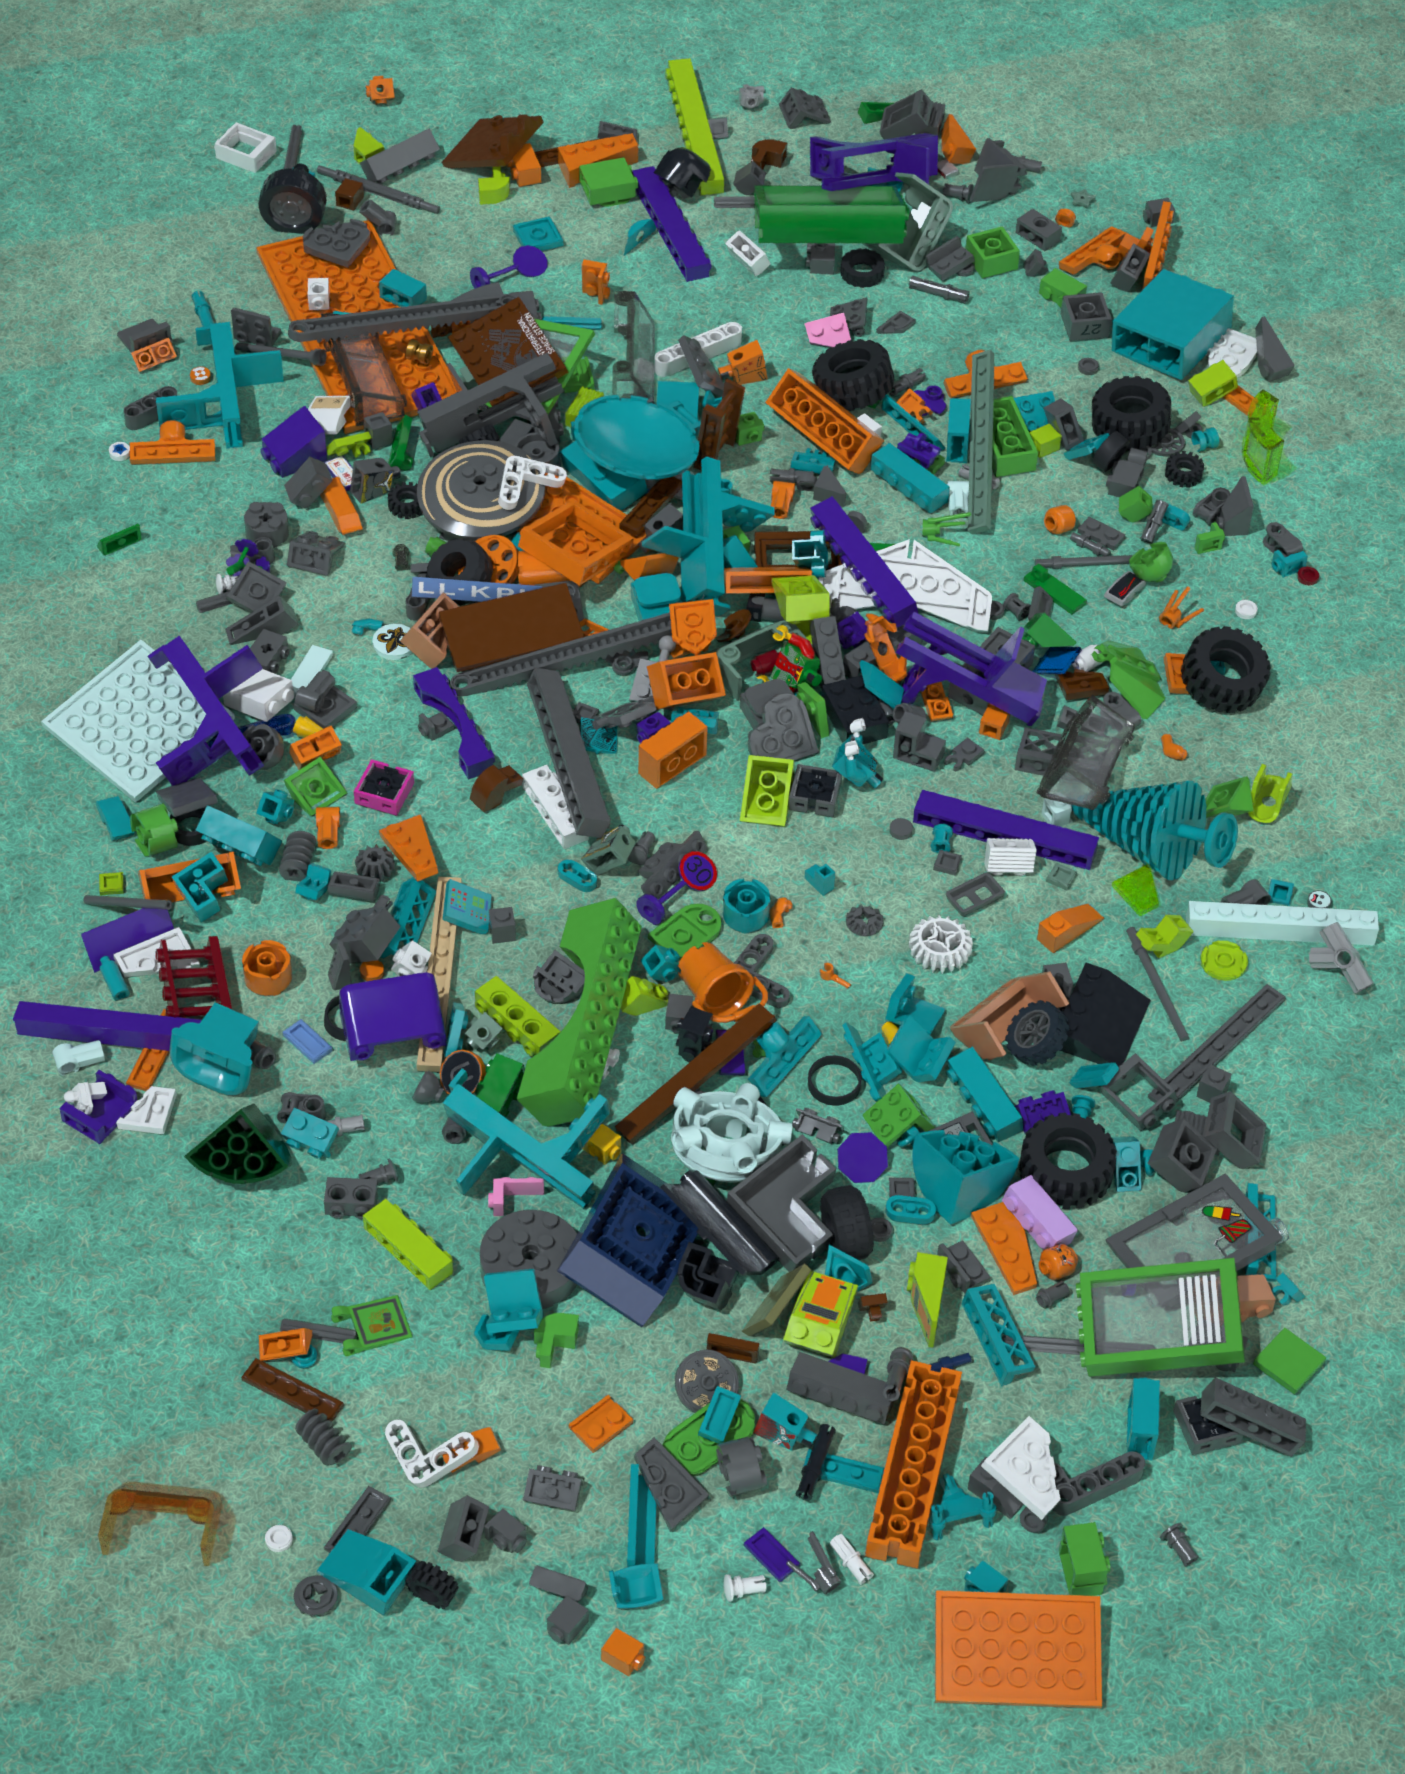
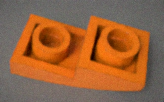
M169 338L131 352L139 372L177 357Z
M942 682L929 684L923 692L920 691L931 721L953 718L949 698L945 696Z
M491 1427L470 1433L478 1441L479 1450L474 1457L452 1470V1473L474 1460L480 1463L501 1451ZM468 1442L462 1443L463 1449L467 1450L469 1448ZM454 1448L451 1449L452 1453L457 1457L456 1450ZM443 1454V1459L447 1464L449 1461V1455Z

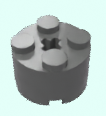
M253 502L249 505V509L244 515L246 539L254 542L258 538L267 537L272 541L273 548L278 547V545L288 539V519L283 504L279 502Z
M747 1436L716 1445L718 1448L716 1449L720 1472L724 1475L725 1480H729L730 1486H726L730 1497L767 1486L766 1475L763 1470H760L758 1463L762 1461V1454L759 1446H755L753 1437Z

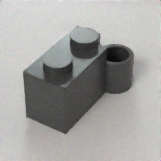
M1131 448L1127 461L1121 459L1114 461L1112 467L1113 475L1109 474L1106 482V487H1109L1108 495L1121 497L1139 486L1148 457L1147 451Z

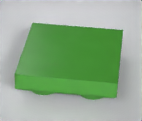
M1284 1327L1254 1359L1253 1365L1295 1395L1325 1363L1326 1357Z

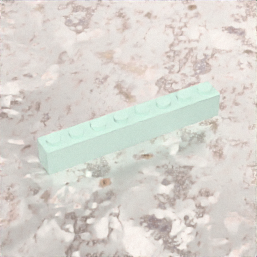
M1189 901L1186 913V923L1194 931L1192 936L1325 943L1319 932L1327 926L1339 922L1351 944L1375 945L1379 931L1377 911Z

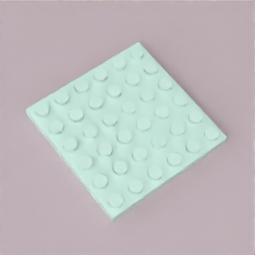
M142 640L133 645L41 721L42 726L135 803L166 778L156 765V762L165 754L178 748L184 741L193 738L206 715L170 662H167L158 669L154 667L148 655L155 650ZM223 705L232 720H234V713Z

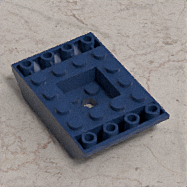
M622 1153L557 1272L642 1327L665 1297L678 1272V1267L689 1242L693 1243L698 1234L696 1231L699 1228L661 1189L663 1184H667L665 1181ZM636 1226H641L645 1230L646 1237H642L637 1233Z

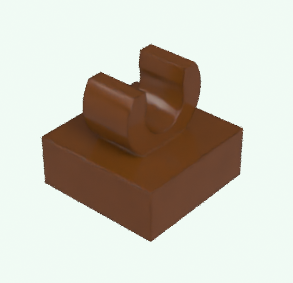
M886 1293L860 1297L858 1301L859 1310H868L870 1322L878 1321L882 1318L880 1308H885L888 1303Z

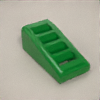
M861 102L858 114L864 124L882 121L884 108L894 103Z

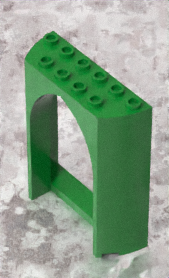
M754 185L755 228H759L758 243L903 244L904 237L907 235L905 220H909V208H907L904 198H902L901 192L897 190L896 186H860L828 191L822 189V186Z

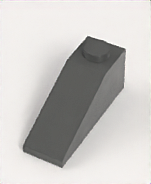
M1261 317L1255 328L1258 368L1261 375L1268 382H1272L1290 375L1295 364L1266 317Z
M278 596L230 625L225 630L229 644L234 645L256 640L263 629L282 635L297 626L298 621L294 609L281 596Z

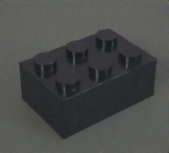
M862 675L822 685L821 697L825 699L826 713L842 743L853 735L850 730L851 723L861 718L864 719L866 726L865 731L859 732L862 735L863 744L887 738L889 721L875 695L865 688Z

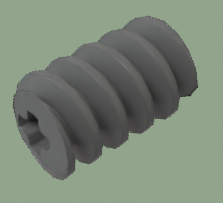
M295 831L287 837L285 850L279 866V873L285 880L301 882L306 877L305 875H307L308 865L311 864L315 850L314 846L317 841L315 836L309 832Z
M312 1409L305 1413L296 1423L295 1429L297 1434L302 1436V1440L308 1443V1447L314 1450V1454L320 1458L324 1465H333L340 1462L351 1451V1443H345V1436L339 1435V1429L333 1428V1422L330 1420L326 1421V1414H318V1409Z

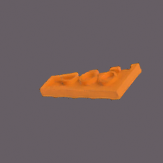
M421 814L379 830L384 843L417 882L438 874L437 864Z
M1003 1202L971 1212V1218L1012 1294L1017 1295L1037 1288L1025 1230L1013 1213L1006 1208Z

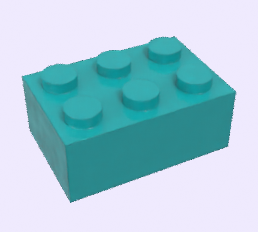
M208 805L195 830L203 834L201 839L221 849L234 852V855L243 857L259 866H262L263 863L271 865L282 843V840L272 834Z

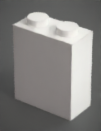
M262 669L223 696L224 705L267 722L294 699L292 680Z

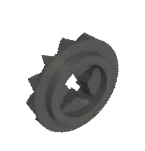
M860 904L857 908L852 907L850 912L847 913L846 925L856 935L871 936L881 930L883 915L880 914L879 909H873L871 904L868 907H863ZM862 914H864L866 919H868L867 925L864 922V920L861 919Z
M320 1575L309 1576L303 1579L294 1591L295 1605L299 1608L301 1614H309L311 1618L314 1615L324 1616L325 1612L333 1610L338 1598L335 1584ZM312 1588H314L318 1595L323 1594L320 1596L319 1604L314 1599L309 1600L312 1597Z

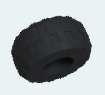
M466 538L447 541V543L438 547L431 556L426 575L427 578L491 582L493 567L491 558L478 543ZM466 566L459 575L454 577L455 573L460 568ZM453 600L456 604L459 605L470 602L465 600Z
M851 1185L827 1190L820 1200L822 1223L833 1233L831 1246L857 1260L867 1258L873 1251L874 1235L869 1210L861 1191Z

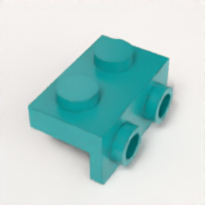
M294 1108L281 1135L287 1140L286 1144L296 1150H299L301 1146L308 1149L307 1153L317 1159H321L322 1156L330 1158L331 1153L329 1149L339 1131V1127Z

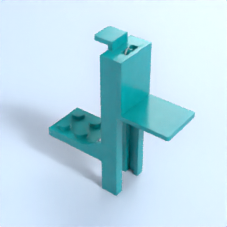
M230 322L213 323L207 327L195 328L197 345L212 344L217 383L195 394L156 398L159 427L164 422L170 420L181 422L185 430L223 426L226 449L243 447L235 387L284 382L281 351L235 355ZM220 402L221 410L207 416L205 403Z
M706 456L701 460L702 474L697 473L693 475L687 470L682 473L683 531L664 526L642 541V547L680 557L682 603L713 599L715 616H721L730 610L729 604L719 602L718 599L725 594L723 524L727 527L739 525L742 531L750 532L773 517L775 511L774 507L721 492V461Z
M462 1068L448 1085L451 1093L444 1100L443 1105L447 1117L482 1141L484 1146L457 1178L456 1182L460 1193L465 1195L500 1150H502L584 1209L596 1195V1192L592 1189L594 1182L570 1164L610 1114L607 1099L600 1094L595 1099L591 1098L585 1105V1112L581 1118H575L570 1124L569 1133L541 1144L462 1087L468 1079L467 1072Z

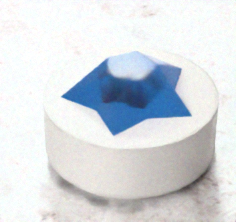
M124 442L113 443L109 447V455L115 461L126 460L130 457V446Z

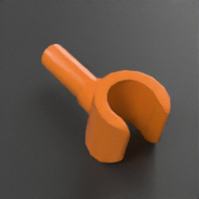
M831 963L824 964L826 971L820 969V976L823 980H833L847 989L851 986L850 983L834 973V967Z

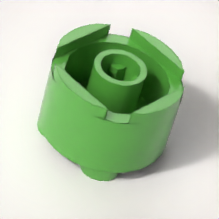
M163 803L131 814L132 832L136 831L138 836L134 840L145 857L178 847L175 832L178 831L177 823L173 818H169L167 808Z

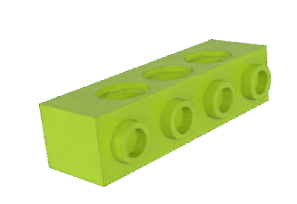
M498 976L493 977L475 990V1007L482 1014L486 1012L507 1031V1035L513 1042L518 1041L523 1045L525 1052L529 1056L537 1055L560 1034L561 1031Z

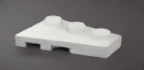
M178 927L115 953L114 960L123 977L159 973L161 965L156 963L155 951L160 947L161 940L166 939L168 950L191 949L181 929ZM197 959L170 960L171 969L200 967Z

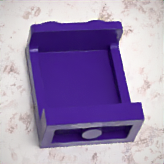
M98 1070L95 1073V1083L105 1082L107 1094L102 1099L92 1100L93 1109L91 1114L87 1115L75 1108L74 1104L70 1105L67 1102L59 1109L64 1123L101 1144L117 1127V1120L120 1117L124 1119L132 1111L131 1106L137 1101V1093L130 1085H124L117 1081L112 1074H106Z

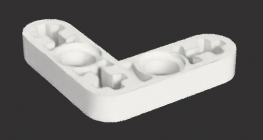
M510 456L507 458L504 467L498 503L502 508L512 510L517 506L522 480L559 488L564 485L567 473L559 466L519 456ZM513 465L517 468L516 472H512ZM537 469L541 474L535 475L530 470ZM513 480L517 485L511 486L506 481ZM508 493H511L510 500H507Z
M391 1421L385 1429L386 1438L405 1474L415 1486L425 1488L474 1457L479 1450L478 1441L472 1434L462 1432L424 1455L413 1432L404 1421ZM397 1429L401 1430L400 1433L405 1440L402 1443L395 1436ZM465 1441L468 1442L469 1448L467 1450L463 1449L462 1443ZM408 1448H415L414 1457L405 1460L403 1457L404 1452ZM454 1448L456 1450L457 1457L452 1453L451 1449ZM443 1454H448V1463L444 1466H438V1458ZM431 1463L436 1470L432 1471L428 1464ZM420 1470L423 1471L424 1477L422 1479L418 1478V1471Z

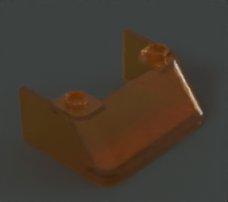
M128 1481L122 1483L108 1495L98 1533L102 1555H108L117 1515H124L135 1509L187 1515L193 1523L204 1524L200 1548L204 1566L210 1565L222 1510V1498L218 1492L209 1489Z

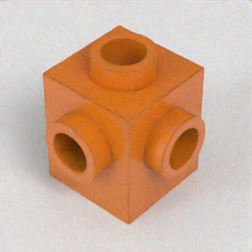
M384 76L372 77L373 80H369V85H366V96L370 97L371 102L375 101V104H386L387 100L394 99L392 78L384 79ZM377 88H381L383 92H378Z

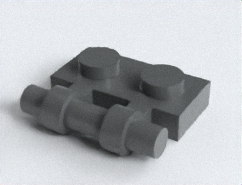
M1089 516L1078 528V532L1072 533L1070 540L1076 542V545L1081 548L1084 546L1092 550L1093 554L1097 556H1109L1111 550L1114 551L1125 539V534Z

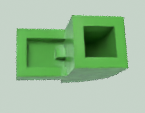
M553 1313L542 1318L539 1327L534 1329V1344H537L536 1358H540V1367L551 1368L554 1347L575 1349L579 1330V1315Z

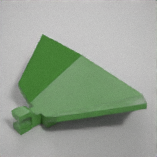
M1110 640L1097 645L1094 649L1100 650L1101 653L1098 654L1094 651L1091 654L1093 659L1097 662H1104L1106 660L1110 662V681L1131 706L1138 711L1142 719H1148L1165 699L1158 684L1161 677L1154 663L1146 660L1138 647Z

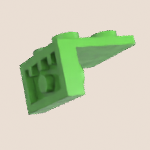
M899 1083L863 1114L864 1119L874 1134L887 1147L912 1126H915L917 1129L921 1127L925 1132L935 1128L914 1096Z

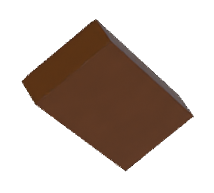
M709 1333L707 1350L717 1351L727 1358L754 1364L758 1361L760 1343Z

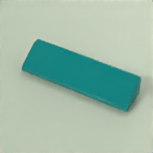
M887 394L885 395V398L882 399V410L909 433L917 436L922 432L926 434L927 442L941 448V451L945 449V446L935 435Z

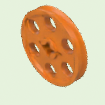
M488 535L476 540L475 542L491 558L493 564L491 582L512 584L519 574V551L509 539L500 535ZM498 542V548L494 551H490V547L492 546V544ZM508 553H513L509 561H504V557ZM466 566L458 570V575L464 570ZM504 572H508L506 579L499 581V576Z

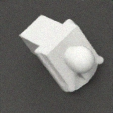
M105 1082L78 1083L72 1090L64 1094V1100L68 1103L74 1102L75 1108L90 1115L93 1109L92 1100L102 1099L107 1094Z

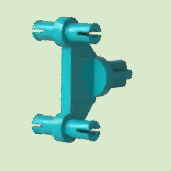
M943 1474V1477L939 1478L938 1483L944 1495L940 1505L932 1506V1515L929 1518V1527L932 1529V1538L938 1541V1535L940 1540L943 1538V1529L947 1522L979 1514L983 1517L984 1527L989 1528V1524L990 1527L993 1526V1517L996 1515L993 1493L987 1492V1495L983 1493L982 1500L965 1494L962 1488L957 1487L953 1476Z

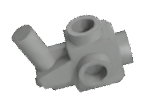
M743 85V88H739L740 105L745 108L759 106L760 103H763L764 87Z

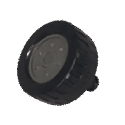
M299 163L294 168L277 170L266 178L261 188L258 208L264 221L273 229L284 233L304 234L309 228L313 227L314 230L321 223L326 208L327 196L320 181L309 174V169L306 165Z

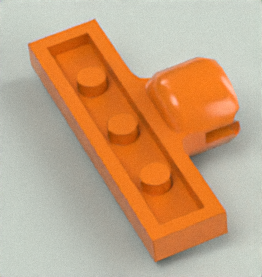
M1112 226L1059 261V268L1073 275L1092 263H1096L1107 270L1115 269L1121 261V256L1119 255L1121 251L1116 246L1121 243L1126 232Z
M977 350L967 355L965 364L969 371L968 374L944 380L943 383L950 398L971 395L972 355L984 352L985 350ZM1021 362L999 367L994 366V389L1027 382V376Z
M175 420L166 421L160 426V439L158 441L130 442L131 465L215 461V439L187 440L185 439L184 425Z

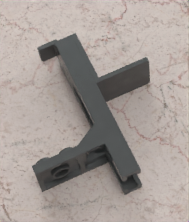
M548 353L470 390H467L451 363H448L446 365L457 393L417 412L424 428L423 431L419 432V435L430 458L434 456L432 448L438 453L459 443V440L490 424L494 426L513 416L530 420L534 428L538 427L537 432L541 440H546L549 446H552L558 442L548 414L541 403L564 391L556 377L533 388L528 384L556 370L554 362ZM510 391L520 393L477 414V407Z

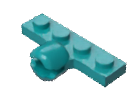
M803 1016L788 1034H786L779 1022H775L756 1038L764 1050L766 1058L748 1080L758 1088L760 1096L767 1097L822 1035L810 1016Z

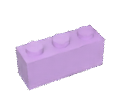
M1032 1175L1008 1187L1002 1202L1018 1219L1022 1227L1034 1238L1040 1248L1045 1250L1058 1244L1069 1245L1072 1242L1078 1229L1033 1179Z

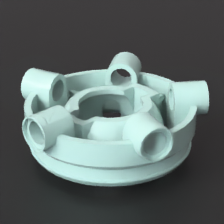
M750 1083L741 1085L737 1093L716 1091L697 1094L687 1087H683L674 1099V1106L677 1107L674 1115L671 1141L678 1158L693 1172L698 1170L704 1177L717 1181L742 1182L778 1154L782 1144H790L792 1123L781 1122L774 1111L758 1101L760 1092L756 1086ZM747 1127H749L751 1133L745 1135ZM702 1145L705 1147L706 1151L701 1149Z

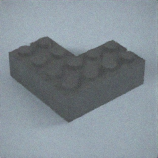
M803 1134L730 1190L726 1200L779 1257L778 1261L788 1272L803 1264L808 1265L811 1258L814 1260L829 1248L833 1238V1233L805 1204L833 1182L836 1168L822 1154L817 1156L815 1166L813 1165L817 1149Z

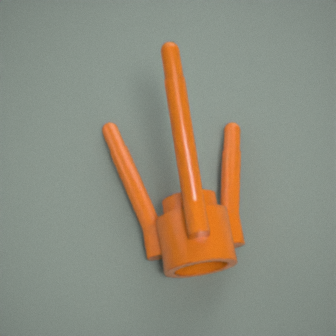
M1189 586L1186 587L1175 603L1178 590L1174 591L1163 613L1159 616L1161 624L1168 625L1170 629L1174 628V626L1180 628L1184 623L1204 611L1203 608H1200L1181 619L1182 613L1177 607L1189 592Z

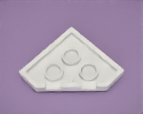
M1028 1416L981 1466L1042 1520L1060 1501L1059 1490H1056L1055 1485L1056 1471L1054 1459L1050 1456L1049 1445L1051 1442L1049 1433Z

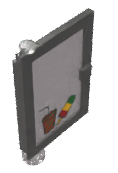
M1225 1173L1106 1239V1243L1126 1268L1234 1258L1238 1271L1275 1250L1276 1245L1289 1240L1290 1237L1286 1226L1278 1217L1268 1221ZM1207 1277L1208 1282H1211V1277ZM1184 1279L1185 1300L1188 1298L1187 1279ZM1192 1279V1292L1195 1285V1279ZM1179 1280L1141 1284L1148 1293L1146 1299L1153 1309L1158 1306L1161 1309L1167 1306L1171 1308L1181 1302Z

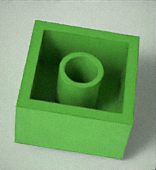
M1003 226L967 235L965 249L974 255L975 261L973 264L981 278L1018 269L1020 250Z

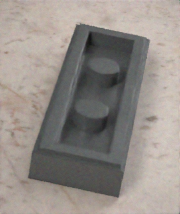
M368 1486L324 1546V1550L330 1553L348 1529L366 1536L391 1502V1497Z

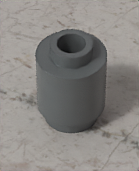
M908 703L898 704L893 710V719L898 724L905 711L926 718V712L922 707Z

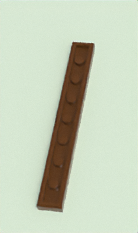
M760 1003L614 1126L616 1131L631 1145L634 1144L676 1108L674 1106V1099L680 1089L687 1087L693 1092L773 1025L776 1022L775 1016Z

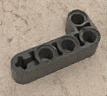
M1127 1452L1071 1479L1068 1478L1062 1467L1054 1462L1056 1490H1059L1060 1499H1067L1068 1502L1060 1500L1052 1510L1061 1516L1070 1515L1138 1483L1143 1476L1145 1468L1144 1457L1137 1452ZM1110 1477L1113 1479V1481L1107 1480L1105 1478ZM1082 1488H1089L1091 1491H1085Z

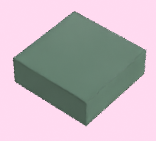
M1056 863L1047 876L1046 882L1067 891L1077 876V871Z

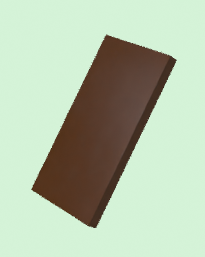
M567 583L439 611V619L456 673L483 667L584 637Z

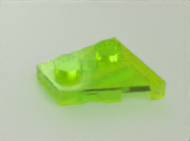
M1147 865L1112 882V887L1139 917L1158 908L1159 901L1151 868Z

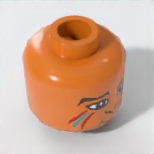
M1058 1244L1041 1252L1039 1269L1049 1279L1059 1280L1075 1272L1078 1258L1072 1248L1065 1244Z

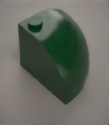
M254 1103L237 1111L184 1156L195 1168L204 1174L234 1184L264 1181L278 1175L292 1165V1158L284 1141Z

